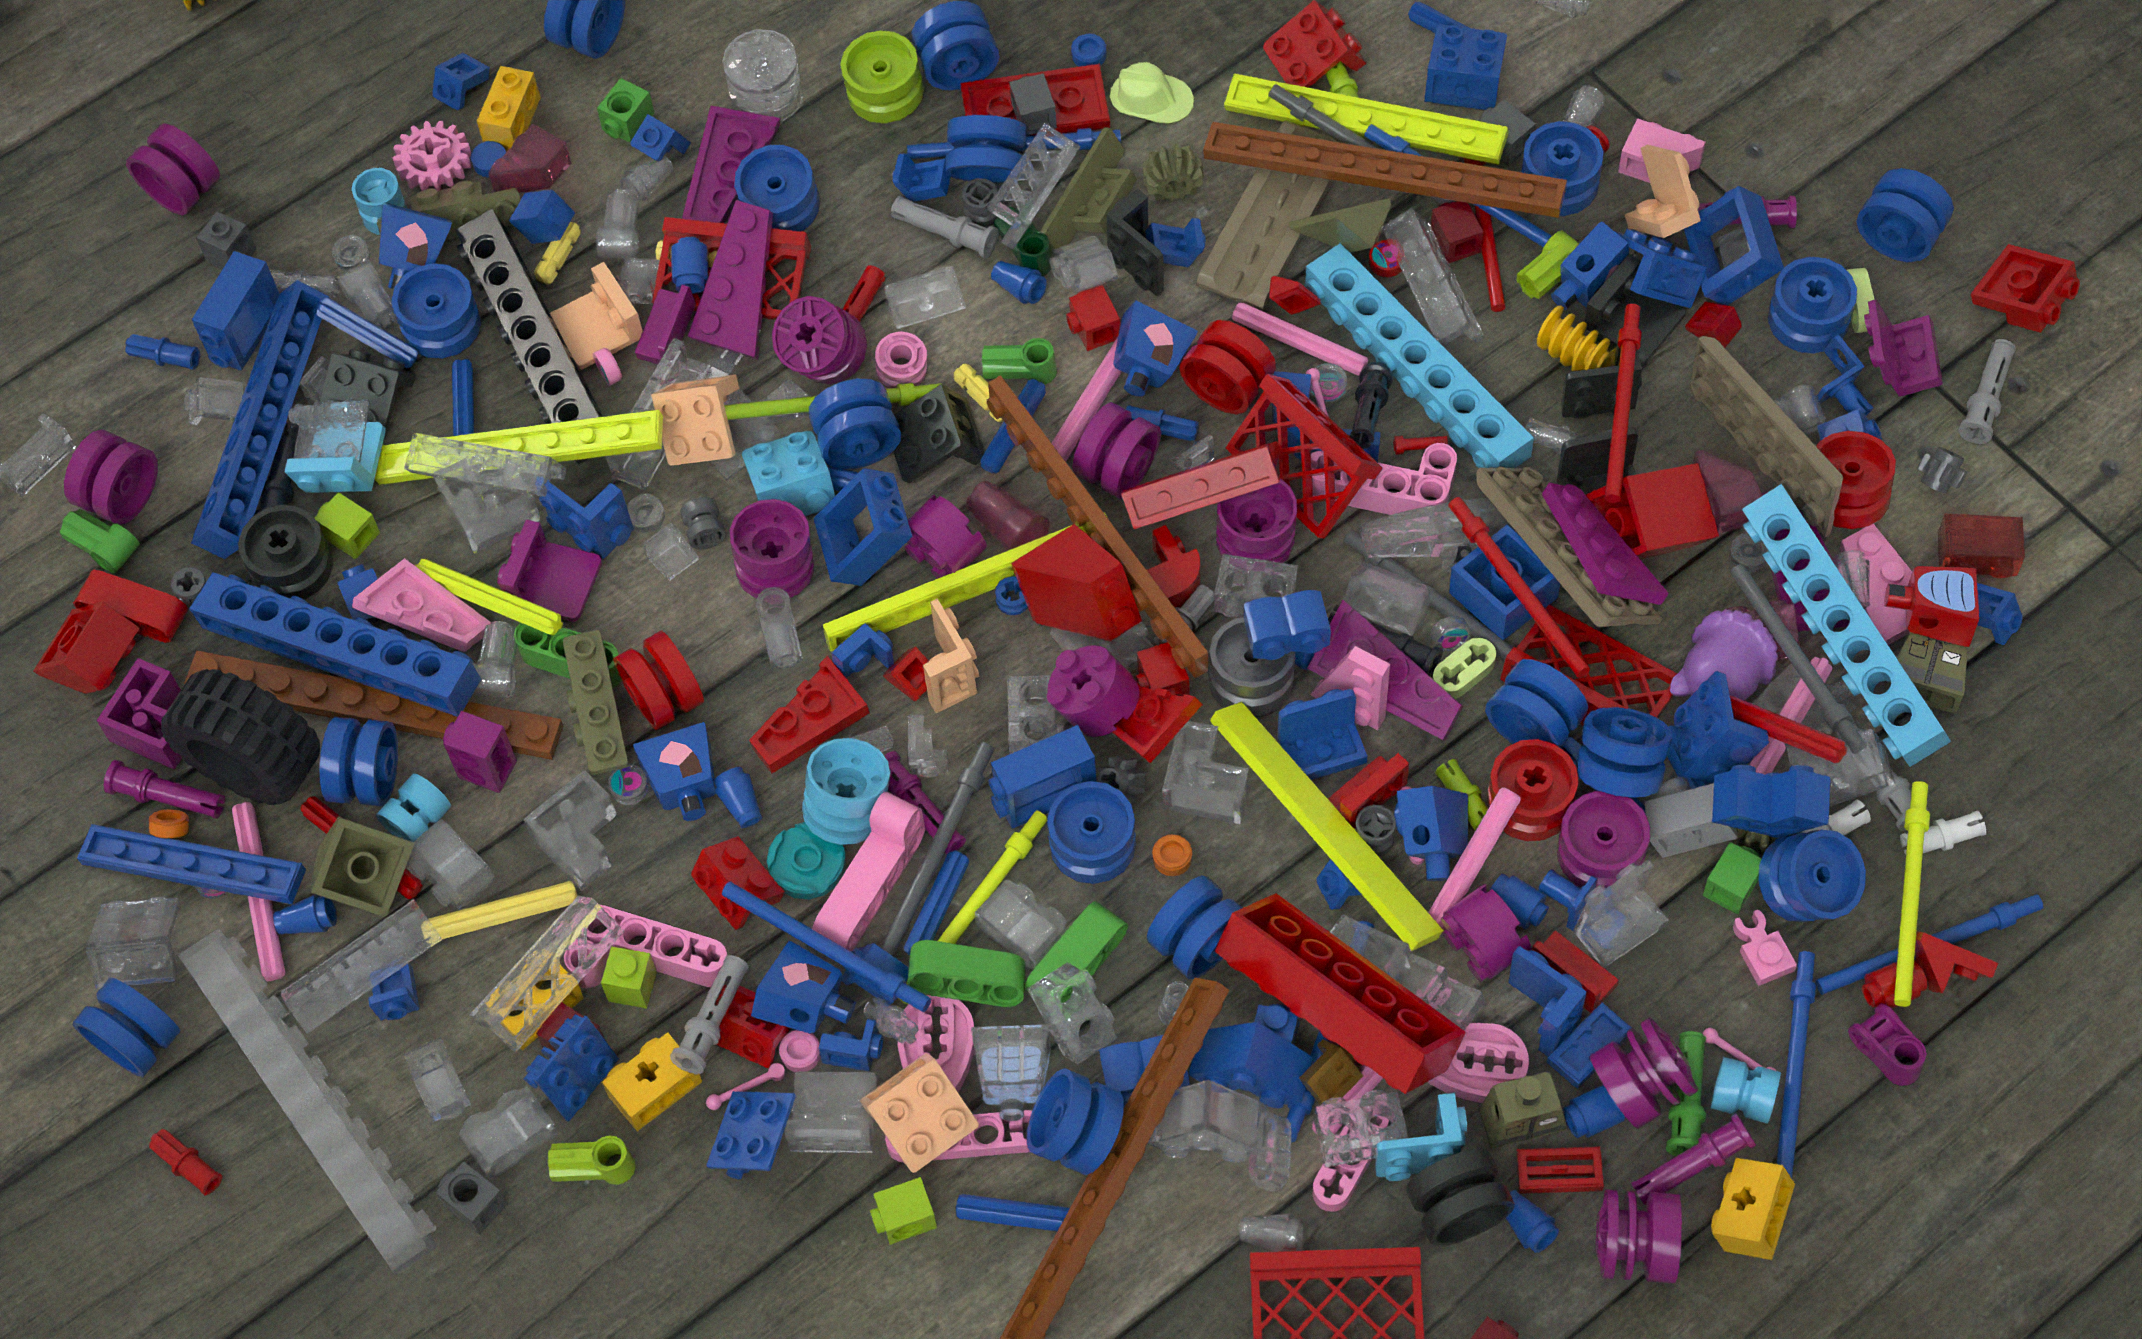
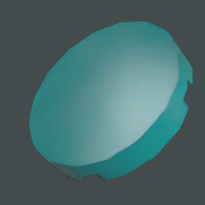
M805 822L795 824L794 828L787 831L783 830L771 843L767 856L770 875L784 890V893L793 898L809 900L824 896L834 889L845 873L847 862L843 845L828 842L812 833Z

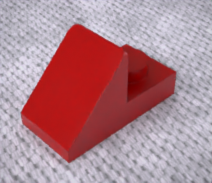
M1924 932L1916 933L1915 957L1925 973L1927 986L1931 992H1944L1952 970L1953 974L1973 982L1977 981L1978 976L1993 978L1998 966L1997 962Z

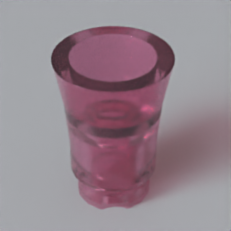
M987 480L979 483L967 497V509L974 514L978 522L989 530L1006 551L1048 534L1050 527L1048 518L1033 511L1014 498L1004 488L997 487L994 483H990Z

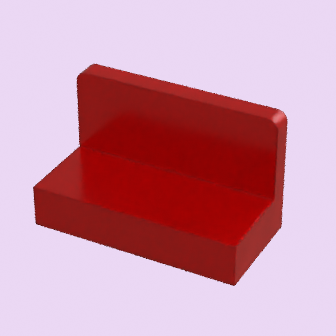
M1556 930L1544 943L1537 941L1532 946L1531 950L1542 955L1551 968L1560 974H1569L1581 983L1583 989L1587 991L1583 1008L1590 1013L1603 1003L1618 986L1619 979Z

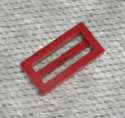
M1600 1147L1517 1149L1516 1151L1519 1194L1603 1191L1604 1180ZM1532 1161H1593V1165H1553L1527 1167V1162ZM1593 1175H1594V1178L1528 1180V1177H1560V1176H1593Z

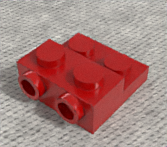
M2008 244L1972 291L1971 298L1974 305L2006 313L2008 324L2041 333L2047 324H2056L2061 314L2062 303L2065 299L2072 300L2076 297L2080 281L2077 278L2074 261Z

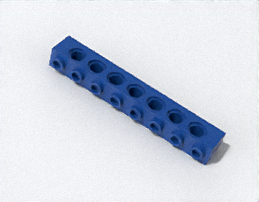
M296 280L278 295L191 544L223 559L239 550L238 541L242 529L255 514L322 320L316 314L320 303L326 297H329L299 280Z
M212 572L189 608L205 630L457 717L464 710L481 681L473 665V660L462 652L453 651V653L443 651L427 640L417 642L408 639L397 630L388 629L385 631L376 628L365 619L356 618L352 620L343 617L339 612L330 607L320 609L311 606L300 597L292 596L291 599L284 597L270 587L261 585L258 588L249 585L235 575L226 577Z

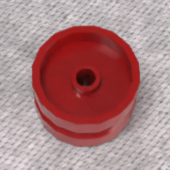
M1216 320L1209 323L1199 337L1197 345L1192 346L1180 363L1179 368L1181 377L1197 397L1222 412L1237 415L1246 412L1259 393L1258 389H1261L1259 385L1266 374L1273 375L1276 370V363L1269 348L1252 332L1231 321Z
M1856 431L1833 433L1819 441L1816 447L1843 475L1838 503L1834 510L1833 526L1857 529L1870 526L1882 519L1889 509L1895 475L1896 459L1891 448L1877 437L1865 432Z
M662 630L643 640V651L646 659L639 651L633 648H629L613 658L614 665L631 700L655 730H659L675 720L674 707L671 701L679 710L685 713L704 703V696L691 669L675 644Z
M1521 740L1506 747L1494 761L1487 793L1488 809L1501 788H1507L1520 797V802L1503 832L1510 837L1523 841H1542L1559 834L1562 819L1569 806L1576 799L1579 784L1577 767L1568 753L1557 745L1543 740Z

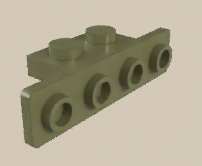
M1111 128L1102 129L1040 231L1048 237L1050 251L1054 256L1063 255L1077 231L1105 233L1107 231L1106 214L1113 209L1119 199L1128 196L1137 181L1131 169L1115 168L1124 154V148Z
M462 181L454 184L452 188L444 190L425 189L420 191L416 196L411 197V210L452 220L450 231L446 237V240L458 238L455 232L457 228L490 209L495 211L506 227L512 226L509 219L521 199L517 188L484 194L481 181L476 183ZM382 217L377 219L380 236Z
M594 630L565 637L563 645L572 689L566 691L571 713L577 712L579 723L573 724L578 747L584 746L590 774L597 775L626 768L629 763L601 632Z

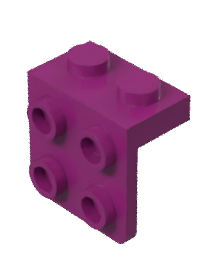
M1876 299L1868 301L1869 313L1864 315L1867 331L1870 336H1873L1874 345L1869 346V354L1875 368L1880 367L1884 383L1886 385L1891 384L1899 397L1943 385L1934 324L1931 317L1926 315L1892 325Z
M526 519L521 532H516L513 537L511 556L508 563L501 566L497 583L501 590L560 614L563 620L575 622L581 617L602 566L601 558L594 553L547 542L541 524Z

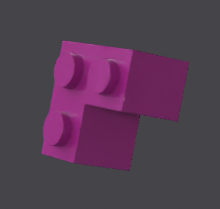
M137 658L98 717L97 723L109 742L175 770L182 759V756L170 748V743L165 741L161 729L162 718L181 689L170 671Z

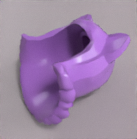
M1725 609L1722 612H1711L1708 616L1703 617L1702 623L1694 628V633L1691 634L1692 642L1696 644L1688 652L1681 671L1673 677L1670 693L1677 697L1692 696L1704 681L1714 672L1719 671L1726 674L1729 694L1745 701L1756 691L1759 683L1769 684L1776 674L1775 667L1778 655L1776 653L1777 644L1773 639V635L1769 633L1767 628L1763 627V622L1759 619L1753 620L1751 615L1742 613L1739 610L1733 612Z

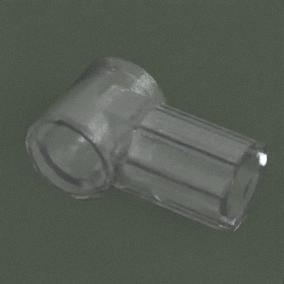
M616 189L612 194L607 195L603 226H599L597 231L596 247L598 258H637L638 233L636 225L640 203L638 195H634L624 189Z
M369 260L336 276V280L351 305L355 304L366 320L383 330L394 326L397 319L394 314L391 298L384 290L382 280Z
M1811 385L1794 387L1788 390L1783 397L1772 399L1804 434L1817 431V426L1826 422V417L1815 388Z
M769 587L763 590L757 597L756 607L771 668H780L781 670L794 667L797 663L803 661V655L792 613L790 597L787 592L778 587ZM773 607H779L783 609L778 614L767 613V611Z
M493 621L492 624L485 627L479 662L475 661L473 663L481 681L472 696L512 698L516 685L514 662L517 652L514 632L516 627L509 625L507 622Z

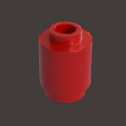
M1915 960L1911 1000L1919 998L1921 992L1927 989L1925 973ZM1897 962L1866 974L1865 984L1862 985V992L1866 1002L1871 1007H1877L1880 1004H1885L1891 1009L1897 1007L1894 1004Z

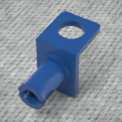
M1836 335L1831 339L1824 352L1842 375L1824 386L1813 402L1818 406L1829 398H1836L1847 413L1859 409L1867 416L1874 407L1870 405L1853 384L1865 366L1840 335ZM1837 349L1844 354L1848 365L1840 359Z
M1551 869L1543 878L1538 891L1568 908L1567 928L1603 950L1608 949L1625 925L1626 918L1593 898L1597 878L1591 876L1588 882L1580 888ZM1594 915L1606 916L1611 923V928L1604 934L1594 933L1588 926V920Z

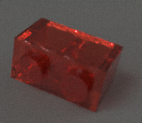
M1945 513L1938 530L1939 567L1975 568L1976 574L1991 575L1994 578L2017 576L2025 559L2023 517Z

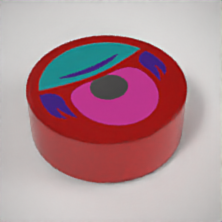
M1382 240L1375 243L1369 252L1370 269L1381 277L1398 275L1405 266V250L1399 243L1392 240Z

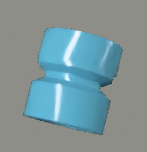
M371 168L363 171L354 180L352 193L364 226L370 232L380 235L377 219L382 217L384 202L407 208L397 178L391 171L384 168Z
M413 773L399 788V798H390L376 814V817L390 834L414 842L413 848H415L429 832L428 824H436L451 808V804L446 796L431 782Z
M1723 1057L1710 1108L1734 1114L1739 1109L1743 1111L1745 1118L1768 1124L1781 1072L1760 1066L1751 1071L1745 1062Z

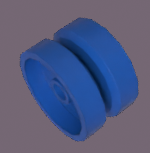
M548 0L544 16L546 39L566 49L574 47L578 53L593 59L601 58L609 51L620 31L625 13V0Z
M951 1L940 4L925 12L916 21L911 31L912 42L917 55L921 59L923 72L933 87L942 90L961 89L960 83L984 80L995 69L999 61V50L994 37L990 33L986 16L982 9L974 3Z
M992 115L960 116L948 121L947 141L955 147L946 153L945 172L948 176L969 182L977 178H983L993 183H1010L1024 178L1025 159L1023 155L1016 152L1026 146V125L1011 118Z
M1562 121L1545 124L1532 132L1526 141L1521 172L1567 180V188L1559 216L1579 213L1591 205L1598 194L1604 151L1599 139L1589 129L1579 124Z
M767 145L752 151L741 161L735 172L734 183L739 201L770 210L773 213L772 229L802 232L813 223L819 212L820 196L812 169L805 156L798 150L785 145Z
M1899 168L1889 170L1881 176L1873 189L1872 196L1866 200L1861 208L1856 223L1859 233L1865 241L1879 253L1894 260L1915 262L1923 260L1930 254L1938 240L1939 234L1944 231L1950 221L1954 207L1949 194L1934 179L1915 170Z
M1806 257L1794 260L1785 266L1776 279L1773 297L1769 306L1768 323L1773 335L1784 346L1797 352L1813 354L1823 352L1834 336L1840 335L1843 339L1849 329L1851 315L1857 299V287L1852 275L1842 265L1827 258Z
M431 263L419 266L405 274L394 287L391 301L403 338L407 344L416 348L420 355L427 358L440 359L454 356L468 348L478 336L481 325L479 310L469 280L460 270L446 264Z
M872 379L843 381L826 388L810 404L808 416L813 431L818 436V446L822 458H824L829 466L839 469L866 467L883 460L901 442V430L895 415L891 411L892 404L887 390L882 383Z
M1522 659L1514 665L1505 677V684L1499 687L1488 700L1485 712L1490 723L1498 733L1511 744L1521 740L1539 739L1553 743L1562 749L1568 741L1569 732L1576 729L1586 716L1588 704L1579 688L1563 673L1548 664L1531 659Z
M1611 707L1591 711L1585 718L1582 732L1583 745L1578 751L1575 765L1578 777L1590 787L1615 796L1633 798L1646 797L1657 793L1662 787L1665 774L1664 760L1669 755L1673 737L1671 729L1658 718L1634 709Z
M334 717L329 722L323 738L319 765L320 786L325 801L350 804L356 796L362 805L384 806L389 801L394 789L398 764V740L396 729L392 722L368 720L363 727H361L357 719Z
M1094 781L1074 784L1059 793L1050 806L1047 828L1052 859L1060 871L1077 882L1090 884L1110 881L1123 873L1132 861L1136 847L1135 817L1132 805L1121 791L1111 785Z
M1815 830L1780 837L1765 850L1759 864V886L1763 899L1775 914L1787 921L1809 922L1835 919L1847 915L1859 903L1865 889L1866 869L1861 853L1849 838L1837 831Z
M1203 875L1189 881L1165 903L1151 923L1146 936L1148 943L1162 956L1173 955L1174 967L1187 979L1192 980L1195 977L1199 978L1206 974L1223 959L1214 951L1231 914L1242 909L1233 899L1222 900V889L1208 876Z
M110 977L96 994L98 1003L104 1010L93 1006H86L73 1021L72 1025L90 1044L113 1062L134 1075L143 1078L157 1061L155 1052L148 1044L153 1047L167 1049L180 1033V1029L165 1012L148 998L120 980Z
M1066 1068L1057 1071L1045 1084L1032 1110L1027 1128L1029 1152L1052 1162L1060 1159L1062 1166L1083 1175L1094 1172L1106 1159L1119 1133L1124 1107L1121 1092L1098 1082L1090 1084L1089 1078Z

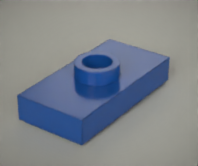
M1601 1003L1548 1056L1546 1063L1578 1089L1596 1071L1591 1062L1590 1054L1612 1040L1621 1046L1628 1038L1627 1031L1632 1027L1604 1003Z

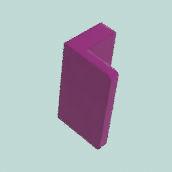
M682 285L679 293L659 289L635 350L637 359L669 368L672 367L696 305L689 286Z

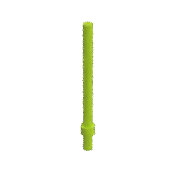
M913 383L897 384V388L886 390L891 403L906 406L942 383L914 386ZM816 396L724 405L728 420L809 412V406Z

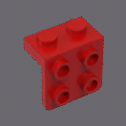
M1316 0L1308 4L1263 45L1264 51L1285 83L1301 87H1311L1340 61L1355 72L1366 64V61L1359 53L1363 49L1362 45L1352 33L1349 32L1347 34L1342 27L1346 24L1343 17L1333 7L1328 10Z

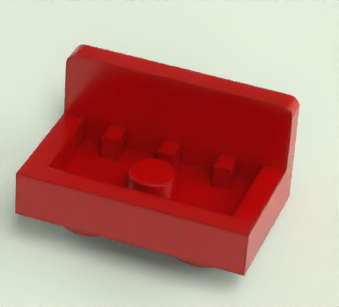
M739 836L702 849L691 872V876L697 886L704 891L717 907L720 914L726 918L735 930L744 926L749 914L752 912L722 896L723 888L728 882L736 884L770 905L779 903L784 894V890L777 884Z

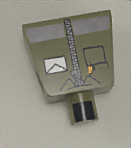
M1910 632L1897 660L1929 707L1954 714L1957 713L1965 692L1968 647ZM1886 682L1883 693L1888 691L1891 682Z
M1550 1072L1525 1076L1492 1086L1479 1109L1491 1149L1567 1130L1563 1110Z

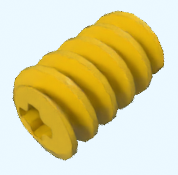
M1562 305L1555 307L1543 322L1537 337V346L1541 350L1548 349L1551 357H1560V362L1564 366L1572 365V371L1612 367L1614 365L1616 347L1610 353L1607 351L1610 344L1608 338L1596 344L1595 342L1599 334L1597 330H1592L1585 336L1584 332L1587 323L1584 321L1580 322L1574 328L1572 326L1575 320L1573 313L1561 319L1564 311Z

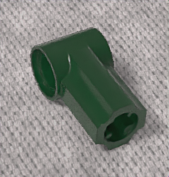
M1011 206L1001 211L999 217L994 221V226L998 228L999 235L1018 259L1019 265L1039 270L1043 277L1047 275L1052 269L1048 237L1035 228L1021 208Z

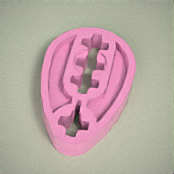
M926 995L932 1000L924 1013L908 1005L903 1010L898 1021L897 1040L902 1068L904 1069L925 1053L932 1051L931 1035L926 1034L933 1031V1021L929 1014L933 1013L934 1007H941L942 1013H944L940 1016L941 1030L947 1034L940 1035L939 1042L943 1052L939 1054V1059H936L956 1091L959 1092L967 1077L974 1055L975 1027L972 1015L960 1000Z
M1456 1024L1466 1031V1034L1448 1070L1428 1081V1083L1448 1094L1455 1093L1456 1097L1483 1103L1492 1086L1527 1076L1529 1056L1526 1046L1516 1033L1498 1024ZM1465 1054L1473 1055L1475 1063H1473L1472 1069L1464 1068V1062L1461 1060L1464 1059ZM1485 1056L1493 1057V1062L1497 1064V1066L1493 1067L1492 1072L1484 1071L1485 1067L1481 1062H1484ZM1510 1058L1514 1059V1066L1516 1068L1513 1074L1505 1073V1066L1498 1065H1504L1506 1059Z

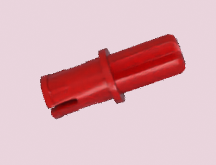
M161 1129L150 1138L149 1148L172 1167L171 1172L175 1176L182 1175L199 1189L203 1195L211 1194L220 1185L223 1176L199 1157V1152L196 1148H188L166 1129Z

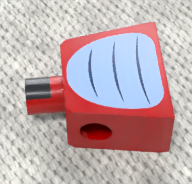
M1917 566L1912 571L1908 586L1888 583L1884 596V606L1904 609L1906 612V629L1911 633L1970 647L1979 622L1976 569Z

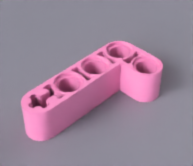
M1435 443L1427 447L1423 453L1419 471L1378 463L1383 467L1375 480L1367 478L1348 506L1426 523L1437 522L1447 512L1455 480L1457 454L1450 445ZM1316 451L1311 453V469L1324 468V452ZM1441 465V466H1443V467H1445V468H1443V469H1437V468H1434L1433 466ZM1344 471L1334 473L1335 493L1342 492L1352 479ZM1325 474L1312 476L1313 496L1326 494ZM1389 489H1397V490H1399L1400 492L1391 493V492H1389V491H1387V490H1389ZM1426 497H1434V498H1436V499H1438V500L1429 501V500H1426V499H1424V498H1426Z
M887 791L879 796L872 808L869 818L871 827L869 836L822 907L812 927L816 932L849 951H852L858 944L918 849L925 832L921 808Z
M593 905L581 914L565 950L564 962L569 974L578 982L580 988H593L602 981L610 949L613 946L650 953L657 972L705 987H712L728 954L724 945L715 939L605 905ZM599 925L609 926L602 933H592L593 929ZM634 937H646L640 944H628ZM679 947L683 949L677 956L665 955L671 948ZM583 960H593V963L585 969L576 968Z

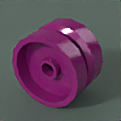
M166 123L159 125L148 136V146L138 147L126 159V167L136 183L162 207L179 215L188 214L199 202L198 192H208L220 180L219 169L210 155L185 132Z
M1109 402L1094 415L1086 427L1074 454L1073 473L1091 484L1101 481L1102 490L1123 500L1122 491L1138 486L1147 474L1159 447L1161 438L1160 427L1141 417L1133 420L1130 411Z
M103 429L94 431L82 440L69 461L64 478V495L69 503L86 511L95 512L97 516L118 525L128 523L142 511L153 492L158 474V460L154 452L133 442H127L126 439Z
M1601 791L1588 793L1578 798L1569 806L1562 819L1561 832L1558 839L1557 860L1563 874L1580 888L1588 882L1591 876L1597 878L1594 893L1609 894L1625 889L1637 879L1644 865L1650 842V824L1644 810L1629 797L1615 796Z

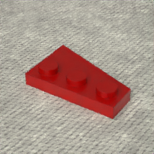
M828 656L819 663V671L809 681L804 680L796 688V696L785 707H779L749 740L752 749L771 774L870 713L867 703Z
M1138 684L1139 698L1133 713L1127 720L1122 717L1114 724L1117 729L1111 733L1151 764L1203 704L1195 696L1184 694L1182 697L1171 694L1166 689L1157 687L1154 690L1141 687Z

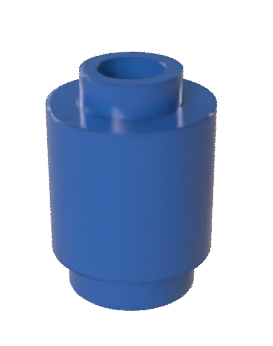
M681 238L678 240V243L671 247L672 282L676 284L678 292L682 285L689 286L692 294L703 292L709 277L708 247L706 244L701 243L698 238Z
M1504 873L1501 874L1491 887L1514 913L1520 923L1518 926L1525 930L1531 924L1537 927L1549 910V906L1545 905L1547 896L1514 875L1508 877Z
M1604 1084L1571 1099L1570 1105L1562 1109L1567 1126L1576 1138L1584 1135L1589 1138L1625 1120L1624 1114L1616 1105Z

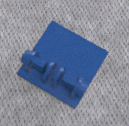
M576 1014L572 1019L566 1018L564 1024L554 1035L556 1038L551 1037L549 1039V1043L556 1049V1052L543 1047L541 1052L548 1059L538 1055L531 1065L525 1069L527 1075L524 1077V1080L533 1088L537 1089L538 1086L568 1122L585 1105L588 1097L603 1078L608 1075L619 1059L590 1019L585 1015L581 1018Z
M732 1091L706 1167L727 1169L726 1174L734 1179H742L743 1174L748 1173L749 1170L770 1171L796 1094Z

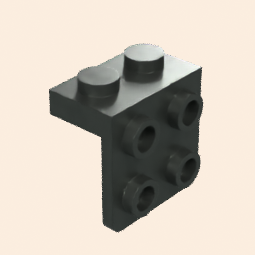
M1137 189L1128 197L1124 196L1119 199L1113 209L1106 214L1107 255L1116 268H1123L1132 275L1134 281L1141 289L1145 291L1150 290L1158 296L1164 291V256L1158 248L1146 239L1148 196Z
M1618 340L1614 366L1573 371L1565 375L1561 403L1563 417L1583 419L1593 414L1609 412L1614 414L1621 349L1618 347ZM1642 345L1636 351L1630 410L1636 409L1638 391L1642 387L1641 372L1642 368L1645 367V354Z
M350 348L349 354L332 353L316 415L317 424L380 422L386 429L385 439L398 387L413 388L416 373L403 370L405 363L387 358H383L382 363L371 361V353Z
M1634 427L1628 428L1623 478L1637 475L1633 461L1639 435ZM1612 429L1605 433L1591 436L1577 435L1565 441L1561 449L1556 479L1557 484L1564 486L1567 484L1574 485L1581 489L1585 495L1606 486Z

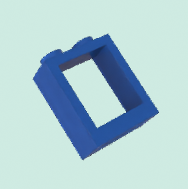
M1741 186L1727 191L1716 202L1698 211L1701 221L1684 229L1690 251L1696 254L1694 261L1708 267L1701 283L1704 297L1720 304L1730 305L1784 269L1762 197ZM1740 217L1750 251L1721 270L1710 236Z
M234 251L192 318V322L197 330L199 339L204 345L209 360L219 367L227 368L230 366L242 371L266 332L275 303L280 294L266 261Z
M863 468L813 518L831 582L862 586L912 538L894 473ZM868 506L874 530L860 542L853 519Z
M1076 725L991 762L993 778L988 780L994 795L990 798L996 814L999 818L1006 817L1013 829L1026 823L1036 810L1044 815L1049 813L1050 806L1059 793L1070 786L1088 781L1097 782L1095 756L1079 726Z

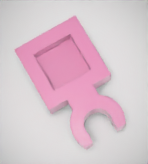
M1760 910L1754 911L1752 915V920L1756 925L1755 928L1745 927L1740 917L1735 919L1733 924L1735 935L1747 942V944L1741 946L1740 954L1758 986L1795 971L1797 964L1780 933L1776 931L1767 935L1765 932L1766 919Z

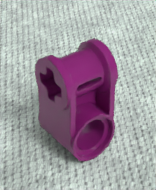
M1880 1004L1874 1009L1875 1014L1860 1025L1854 1023L1848 1028L1849 1036L1859 1051L1869 1057L1892 1083L1907 1086L1915 1083L1919 1078L1927 1055L1926 1048L1889 1006ZM1895 1057H1908L1914 1064H1901Z

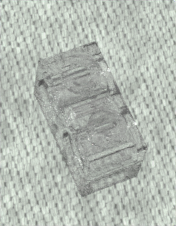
M1222 554L1214 592V612L1222 613L1230 618H1240L1244 616V604L1249 601L1269 597L1267 594L1273 592L1281 594V598L1295 593L1298 585V565ZM1242 587L1244 588V590L1234 592L1231 591L1230 588Z
M1051 675L1007 676L1009 754L1064 731V724H1056V712L1058 711L1047 700L1048 683ZM1035 698L1044 700V702L1038 705L1027 703ZM1041 733L1045 735L1043 738L1039 740H1033L1028 738L1031 734Z
M1067 962L1027 988L1062 1054L1075 1064H1080L1100 1049L1118 1039L1111 1026L1115 1023V1019L1108 1007L1103 1002L1099 1004L1093 992L1097 990V986L1086 969L1079 970ZM1072 986L1071 997L1061 1003L1062 992L1067 987ZM1090 1020L1091 1026L1089 1031L1085 1035L1079 1036L1081 1025L1085 1021Z
M1374 1090L1364 1094L1360 1099L1346 1101L1345 1098H1332L1315 1108L1314 1124L1325 1168L1376 1158L1377 1143L1409 1138L1398 1092L1386 1094L1384 1090ZM1375 1116H1384L1391 1122V1125L1386 1128H1378L1370 1122V1119ZM1341 1123L1346 1125L1351 1132L1344 1136H1338L1333 1134L1329 1127L1333 1124Z

